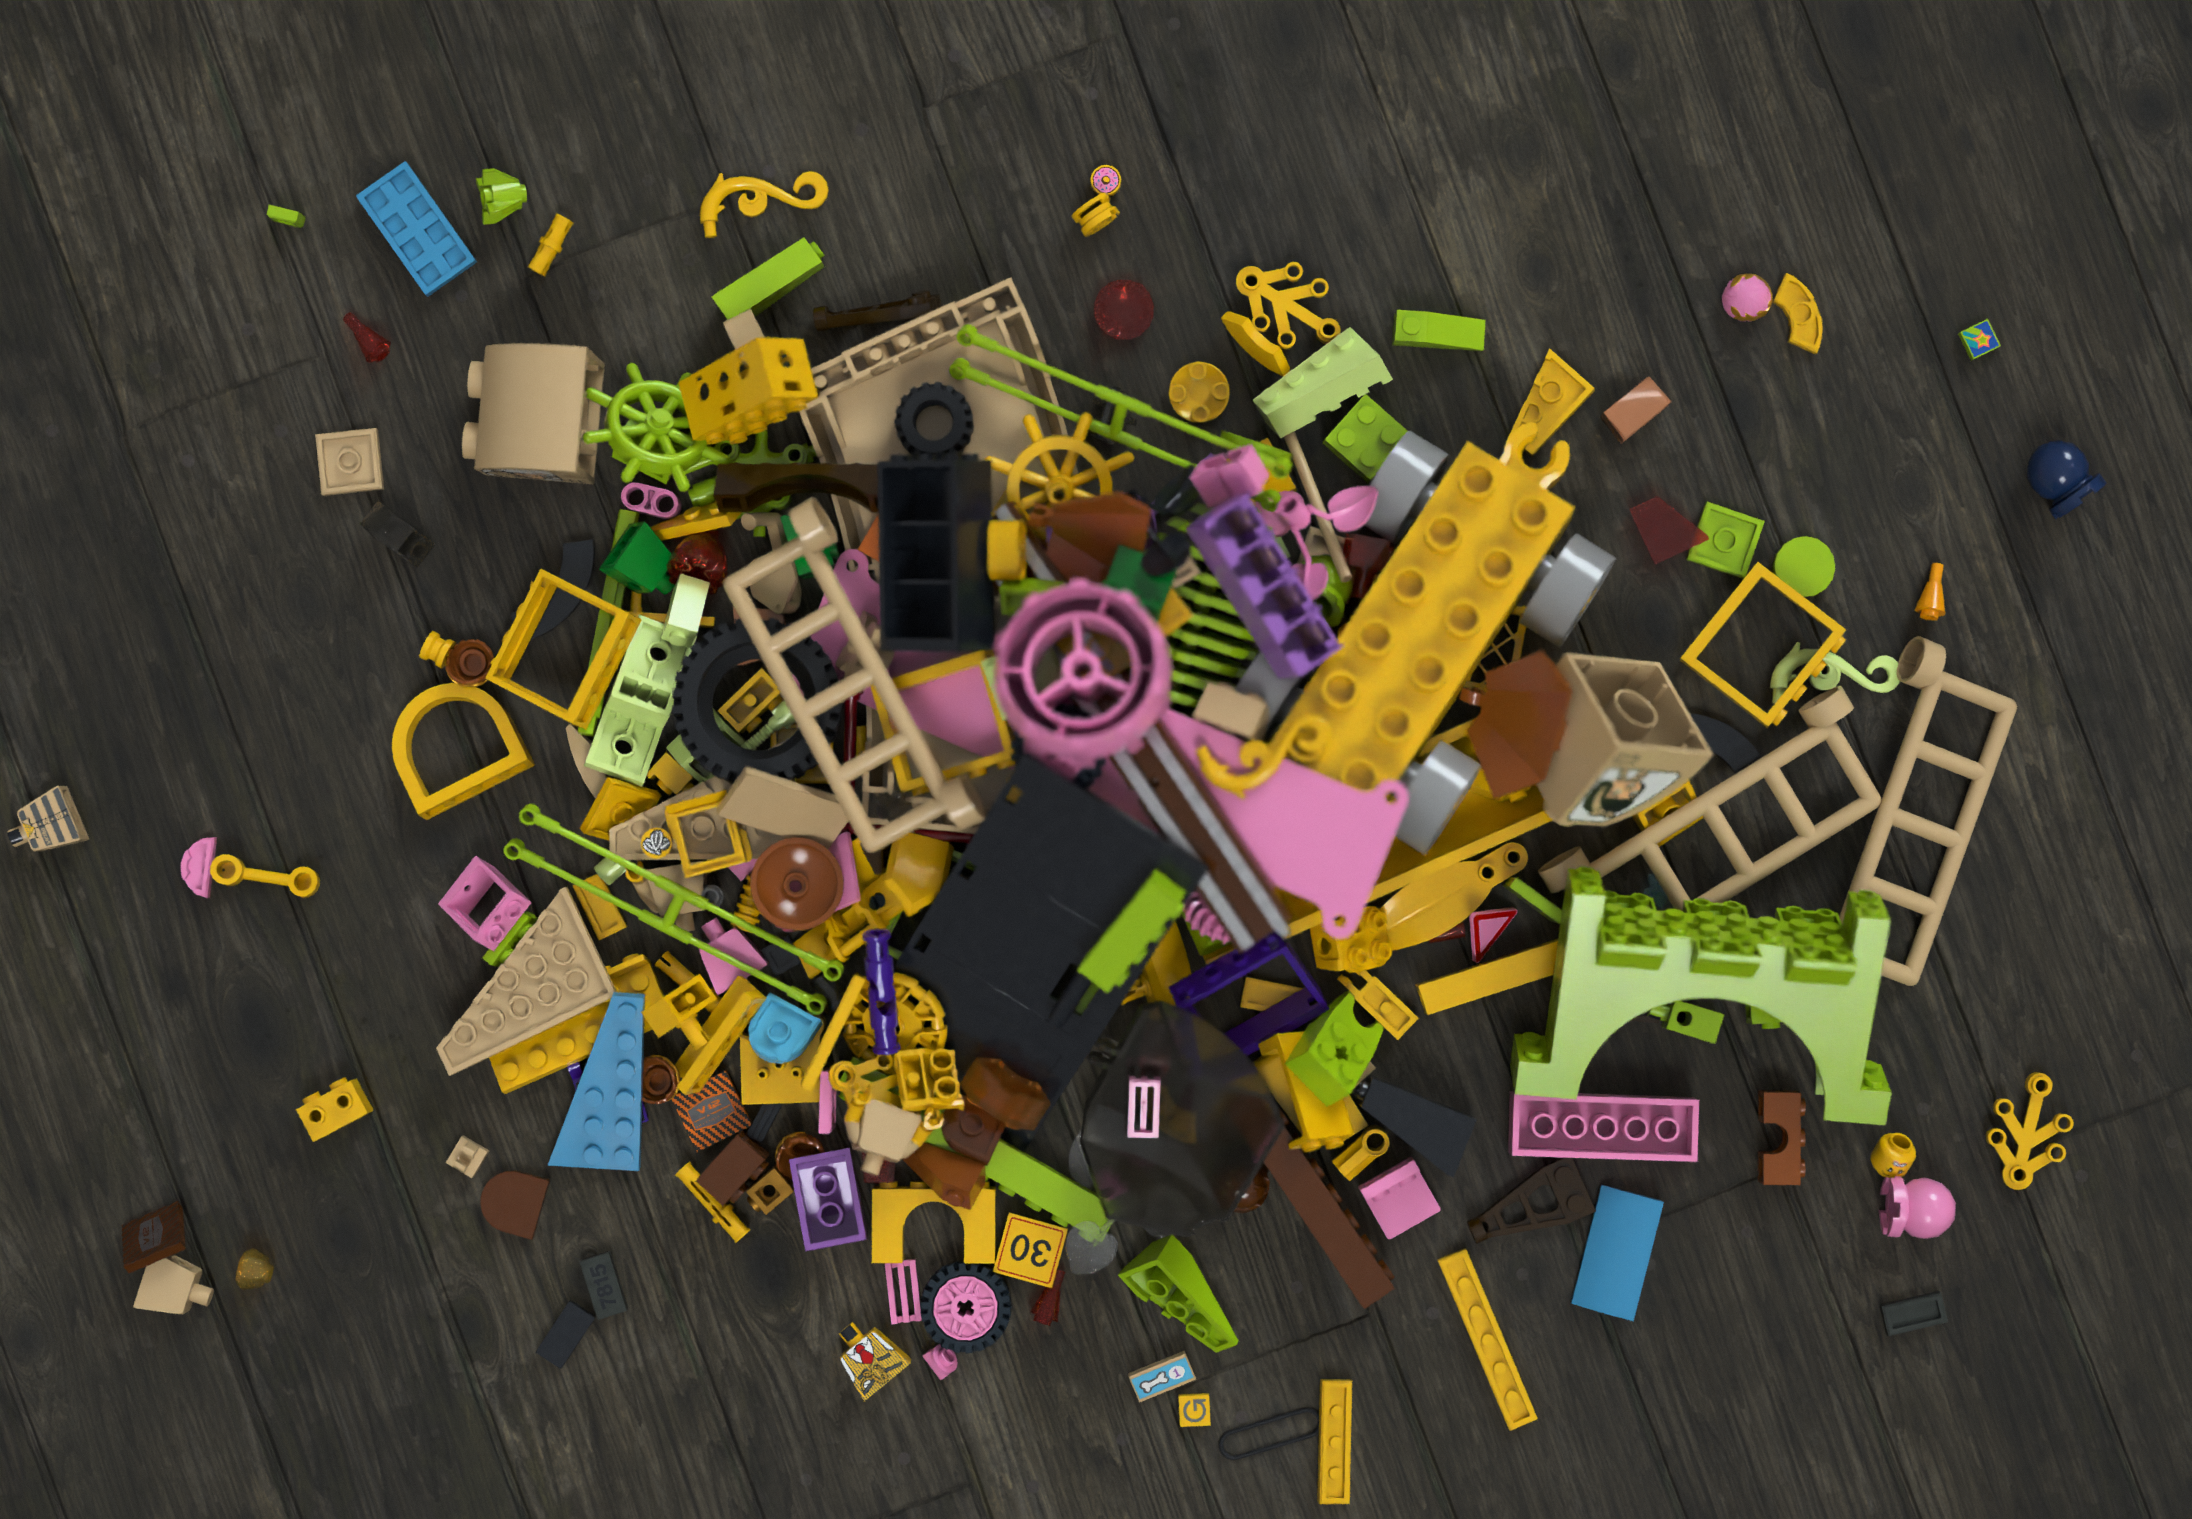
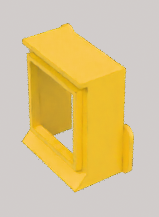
M729 790L715 792L666 806L664 813L671 837L676 841L685 878L743 864L752 860L753 854L747 832L739 829L737 822L726 819L735 854L694 865L690 863L679 817L718 807Z

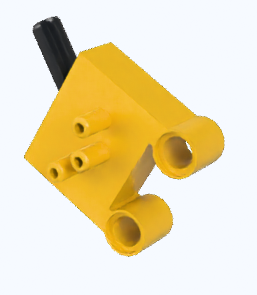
M822 1013L813 1015L822 1020V1026L806 1050L798 1058L790 1062L778 1064L761 1059L753 1051L749 1035L743 1031L739 1036L742 1105L762 1104L747 1132V1136L752 1140L760 1143L764 1141L783 1103L820 1102V1074L811 1092L802 1089L800 1084L822 1040V1033L826 1029V1020Z

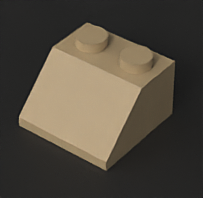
M1208 682L1193 716L1198 722L1248 743L1250 741L1264 742L1270 712L1265 700L1256 694L1247 693L1246 696L1236 692L1234 687L1226 683L1219 682L1216 685Z

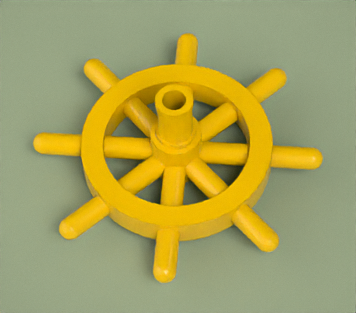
M1085 412L1080 416L1073 436L1051 435L1043 437L1034 416L1027 414L1023 417V424L1032 443L1020 452L1013 464L993 456H987L984 460H991L992 470L1008 475V502H1016L1026 518L1029 519L1030 513L1027 510L1034 507L1035 503L1041 504L1048 501L1047 507L1052 509L1055 502L1096 496L1077 487L1099 478L1100 495L1113 493L1111 472L1132 463L1134 455L1131 452H1124L1105 461L1102 455L1085 441L1092 422V415ZM1050 450H1067L1060 472ZM1079 454L1093 466L1071 476ZM1039 456L1048 477L1025 468L1030 461ZM1020 480L1043 489L1021 499ZM1033 527L1045 545L1047 541L1046 527Z

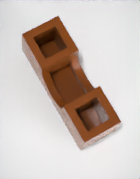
M1758 1090V1121L1762 1123H1775L1782 1131V1141L1776 1149L1772 1151H1758V1182L1763 1185H1801V1178L1805 1177L1806 1167L1805 1160L1801 1159V1147L1805 1146L1806 1135L1805 1129L1801 1128V1116H1805L1806 1103L1805 1098H1801V1093L1798 1091Z

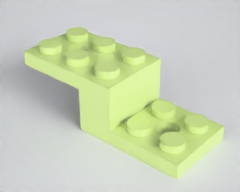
M639 615L638 618L642 619L625 652L584 766L642 787L662 730L669 719L672 705H674L672 691L676 687L675 677L677 671H681L683 667L681 662L685 655L688 657L691 654V647L695 644L697 636L690 648L673 645L669 641L661 639L664 623ZM652 648H661L666 654V659L662 661L653 659L650 650ZM621 740L626 741L630 744L632 750L628 754H621L617 751L615 743Z

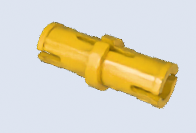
M555 214L545 236H541L539 239L540 245L528 268L542 276H546L553 259L563 249L561 245L574 224L572 221L560 214Z

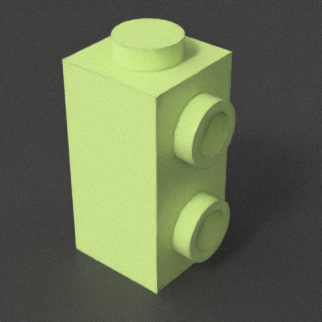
M680 573L673 588L661 639L669 641L676 646L691 647L698 633L710 582Z

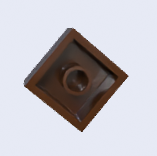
M742 1130L698 1177L696 1182L722 1206L728 1200L734 1204L748 1189L749 1186L745 1184L747 1179L750 1177L752 1180H755L767 1168L769 1163L766 1161V1158L770 1153L757 1141L749 1138L745 1130Z

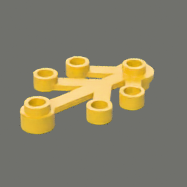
M1290 262L1285 268L1263 272L1255 266H1247L1238 273L1236 286L1241 294L1248 296L1253 316L1252 324L1260 333L1267 331L1270 325L1269 317L1263 312L1261 296L1272 302L1279 334L1277 343L1283 349H1290L1296 341L1295 334L1290 330L1286 312L1315 329L1317 339L1324 344L1329 343L1340 334V325L1336 320L1332 318L1321 319L1294 301L1312 296L1316 298L1324 297L1329 288L1326 280L1317 278L1308 285L1277 291L1268 284L1285 279L1291 282L1298 281L1303 273L1302 266L1299 263ZM1296 267L1299 270V275L1291 277L1288 274V269ZM1248 276H1254L1257 279V284L1255 286H1248L1245 279ZM1316 283H1321L1324 285L1325 291L1323 293H1316L1313 286ZM1257 318L1265 319L1266 326L1264 328L1256 327L1255 320ZM1325 325H1331L1334 328L1332 335L1324 334L1323 327ZM1284 334H1288L1292 338V342L1288 345L1281 342V336Z
M875 1054L873 1059L857 1065L849 1061H839L831 1066L828 1073L829 1083L835 1090L843 1092L847 1106H849L850 1100L854 1098L853 1084L859 1083L860 1092L865 1093L867 1086L870 1085L873 1093L872 1099L902 1109L900 1096L888 1091V1089L898 1086L896 1073L874 1082L861 1078V1076L875 1070L885 1071L890 1069L893 1064L891 1055ZM880 1056H884L887 1059L885 1067H881L878 1063ZM840 1071L847 1073V1080L845 1082H841L838 1078ZM922 1110L912 1111L911 1113L920 1115ZM933 1110V1113L929 1118H939V1110Z
M2039 1072L2030 1074L2025 1081V1088L2030 1094L2023 1126L2020 1125L2014 1115V1105L2010 1100L1999 1098L1993 1104V1111L1996 1115L2001 1116L2018 1145L2015 1157L2005 1143L2007 1137L2003 1130L1991 1128L1985 1136L1987 1143L1995 1148L2004 1163L2002 1170L2004 1183L2014 1190L2027 1188L2033 1180V1173L2052 1161L2061 1162L2064 1160L2066 1150L2057 1143L2049 1144L2045 1152L2030 1160L2028 1158L2031 1148L2058 1132L2070 1131L2074 1124L2071 1116L2059 1113L2054 1116L2051 1122L2036 1130L2043 1098L2050 1094L2053 1086L2050 1077ZM2039 1080L2045 1082V1088L2042 1091L2036 1089V1083ZM2002 1102H2006L2008 1105V1110L2005 1113H2000L1999 1105ZM2062 1117L2067 1119V1126L2065 1128H2060L2058 1125V1121ZM1994 1132H1999L2001 1136L2000 1141L1997 1143H1993L1991 1140ZM2054 1147L2060 1149V1155L2057 1158L2051 1156V1150ZM2021 1169L2023 1177L2020 1180H2015L2014 1172Z

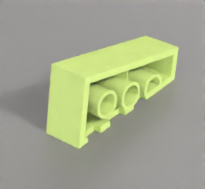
M1349 327L1293 370L1289 371L1272 386L1265 389L1253 399V402L1266 424L1282 438L1315 421L1316 415L1320 412H1332L1342 407L1341 401L1355 394L1359 398L1369 393L1368 387L1380 381L1384 385L1392 381L1393 378L1380 355Z

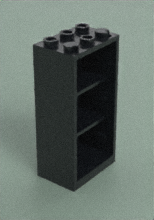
M979 454L890 455V461H877L881 651L963 652L994 649L993 580L990 579L988 573V527L990 521H992L991 460H979Z

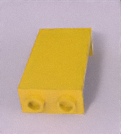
M1305 1031L1278 1033L1259 1043L1262 1056L1275 1054L1280 1056L1303 1132L1302 1137L1288 1143L1289 1149L1303 1148L1304 1152H1310L1324 1145L1327 1150L1344 1145L1343 1140L1354 1135L1344 1099L1326 1107L1285 1065V1062Z

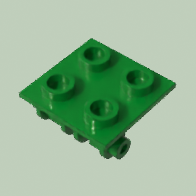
M1119 545L1107 579L1102 583V586L1109 587L1118 592L1126 590L1138 598L1139 604L1158 623L1177 570L1161 577L1149 576L1141 565L1144 553Z

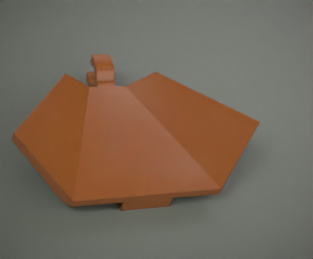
M1121 492L1055 502L1054 509L1035 503L1033 512L1029 515L1028 526L1035 528L1052 527L1045 554L1069 584H1071L1072 579H1088L1090 584L1102 586V583L1107 579L1119 545L1145 553L1151 510L1148 506Z
M1543 651L1486 672L1487 692L1477 687H1472L1471 690L1463 687L1459 698L1469 704L1482 707L1480 714L1467 732L1478 760L1482 765V770L1494 799L1543 782L1546 778L1554 751H1559L1568 722L1564 718L1571 699L1572 689Z

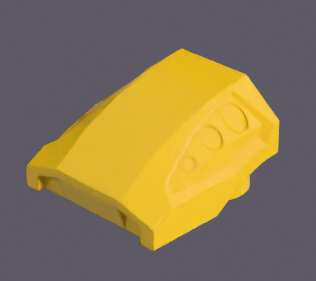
M920 1048L898 1051L893 1054L903 1110L912 1112L926 1110L928 1107H933V1110L953 1108L964 1110V1101L959 1091L960 1082L957 1080L958 1071L955 1065V1050Z

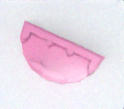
M217 837L202 838L192 844L184 852L181 861V876L187 886L196 895L210 898L212 876L210 866L215 859Z

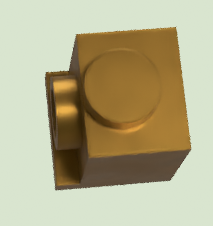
M774 1165L747 1189L746 1193L749 1195L747 1201L757 1212L762 1210L767 1215L794 1192V1185L788 1177H784L782 1173L778 1172L777 1166ZM766 1185H772L775 1188L773 1195L765 1193L764 1187Z

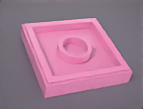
M825 1067L820 1072L819 1134H830L836 1127L837 1090L830 1085L828 1080V1073L831 1067Z

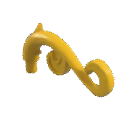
M808 171L802 173L794 182V192L799 193L802 186L809 184L815 188V196L810 200H801L765 180L744 176L724 180L723 174L720 173L714 185L703 198L700 207V223L704 225L705 238L717 237L715 222H718V213L725 208L720 203L731 193L741 190L754 192L755 198L753 200H749L746 193H743L738 200V206L745 216L756 217L765 212L768 204L767 195L797 208L816 209L827 199L829 190L827 182L817 172Z
M1307 714L1300 717L1290 726L1273 753L1269 746L1262 741L1245 743L1240 749L1239 755L1242 764L1253 768L1255 767L1254 759L1256 757H1259L1262 761L1261 766L1256 771L1246 775H1232L1226 772L1229 766L1220 765L1216 758L1212 759L1206 745L1195 750L1201 762L1199 767L1208 781L1216 787L1229 791L1241 799H1245L1244 790H1250L1261 785L1279 768L1300 728L1305 725H1313L1316 729L1317 736L1313 741L1306 742L1300 738L1297 742L1300 748L1313 753L1323 751L1329 745L1331 728L1323 717L1316 714Z

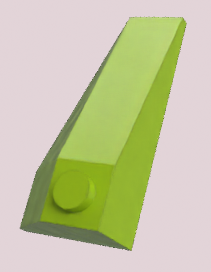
M1173 1234L1152 1242L1119 1272L1118 1276L1137 1297L1144 1302H1147L1148 1299L1153 1301L1163 1309L1162 1315L1168 1319L1173 1316L1186 1325V1332L1217 1353L1236 1346L1239 1342L1193 1256Z

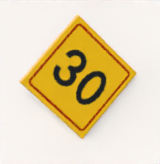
M1009 1212L993 1272L1052 1288L1068 1228Z

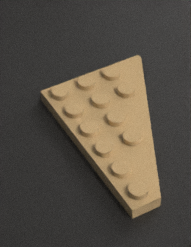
M786 739L785 741H783V742H781V743H779V744H777V745H775V746H773V747H771V748H774V747H777V746L783 744V743L786 742L788 739ZM714 776L609 829V851L626 860H681L675 839H673L672 850L667 856L654 859L648 857L641 848L642 836L651 828H662L669 832L664 813L667 805L723 790H730L733 784ZM796 777L790 781L796 782ZM717 807L679 817L690 860L716 859L735 854L726 818L718 816ZM738 823L739 829L747 832L753 854L752 859H758L772 844L787 839L774 833Z
M568 887L558 891L559 893L539 915L538 920L525 933L506 961L500 965L492 979L486 983L475 997L467 1011L458 1019L449 1034L436 1047L449 1076L612 998L614 992H617Z

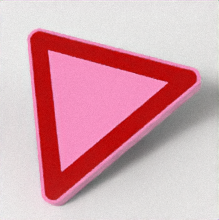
M1509 907L1471 913L1469 921L1472 960L1479 963L1515 917L1517 909Z

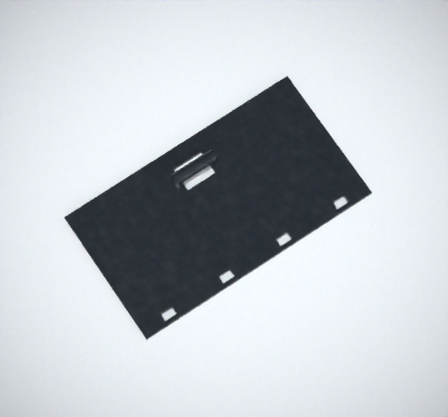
M1027 751L1017 764L987 813L986 819L981 823L893 967L895 973L904 974L920 981L918 985L926 991L930 989L935 994L945 1012L943 1022L947 1025V1039L944 1049L955 1050V1065L958 1071L957 1080L960 1082V1094L962 1096L972 1093L980 1094L1012 1108L1013 1110L1000 1138L1022 1152L1026 1150L1174 921L1168 918L1163 924L1166 930L1156 943L1150 940L1145 946L1148 952L1138 965L1132 962L1127 969L1130 971V974L1120 987L1115 984L1108 993L1099 987L1082 1014L1074 1009L1092 981L1079 971H1076L1058 1000L1050 994L1071 962L1078 967L1080 966L1084 957L1155 869L1186 891L1181 901L1185 905L1210 867ZM1013 786L1023 792L1017 803L1006 799ZM968 860L977 866L970 878L965 874H961ZM923 934L932 940L926 951L916 946ZM911 994L907 997V1000L915 1006L920 1002ZM931 1020L926 1021L924 1027H932ZM858 1024L857 1028L864 1030V1025ZM899 1025L896 1027V1031H900ZM919 1043L916 1045V1047H917L918 1049L924 1048V1047H923L921 1044H919Z

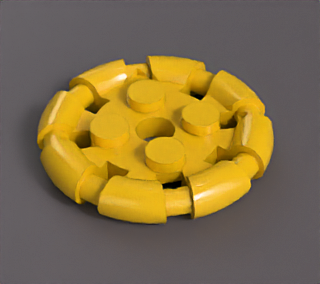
M894 972L893 986L895 989L898 1025L900 1027V1031H896L897 1042L900 1043L901 1047L899 1051L918 1049L916 1047L918 1043L927 1049H944L947 1039V1025L943 1022L945 1012L941 1003L930 989L926 991L918 985L920 981ZM867 977L844 1023V1029L847 1028V1030L843 1034L852 1053L858 1059L861 1057L865 1061L873 1059L875 1055L868 1048L869 1045L871 1047L875 1045L874 1029L870 1026L869 1006L866 1008L862 1005L861 1001L863 999L869 1004V981ZM910 994L920 1001L916 1006L907 1000ZM876 1001L877 1008L885 1004L882 1001ZM931 1020L932 1027H924L925 1022ZM856 1024H863L864 1030L857 1028ZM891 1054L893 1058L891 1068L880 1072L887 1075L896 1073L893 1054ZM884 1056L879 1057V1065L881 1067L886 1066L887 1059Z

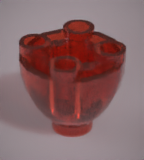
M716 529L688 535L676 546L667 563V571L670 574L669 581L673 585L676 584L681 573L710 582L707 592L709 595L717 593L718 588L723 586L724 580L728 576V560L726 551L718 539L719 532Z

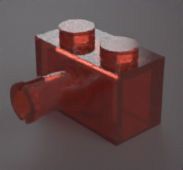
M1346 533L1343 554L1347 564L1353 565V569H1356L1351 597L1365 599L1371 590L1374 572L1377 573L1378 570L1383 571L1393 556L1394 547H1389L1390 540Z

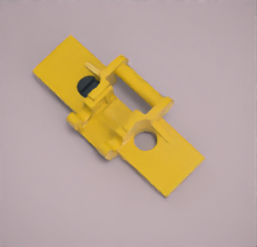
M885 874L866 888L862 883L858 882L861 901L835 911L825 922L809 930L796 940L793 945L807 953L811 951V953L828 961L836 959L845 963L849 960L851 953L866 943L862 938V934L871 929H886V926L890 924L889 921L903 911L901 908L902 904L884 886ZM867 923H869L867 927H865L863 930H861L859 933H857L850 939V936H852L858 930L862 929ZM799 957L808 978L813 979L822 972L805 963L804 959Z

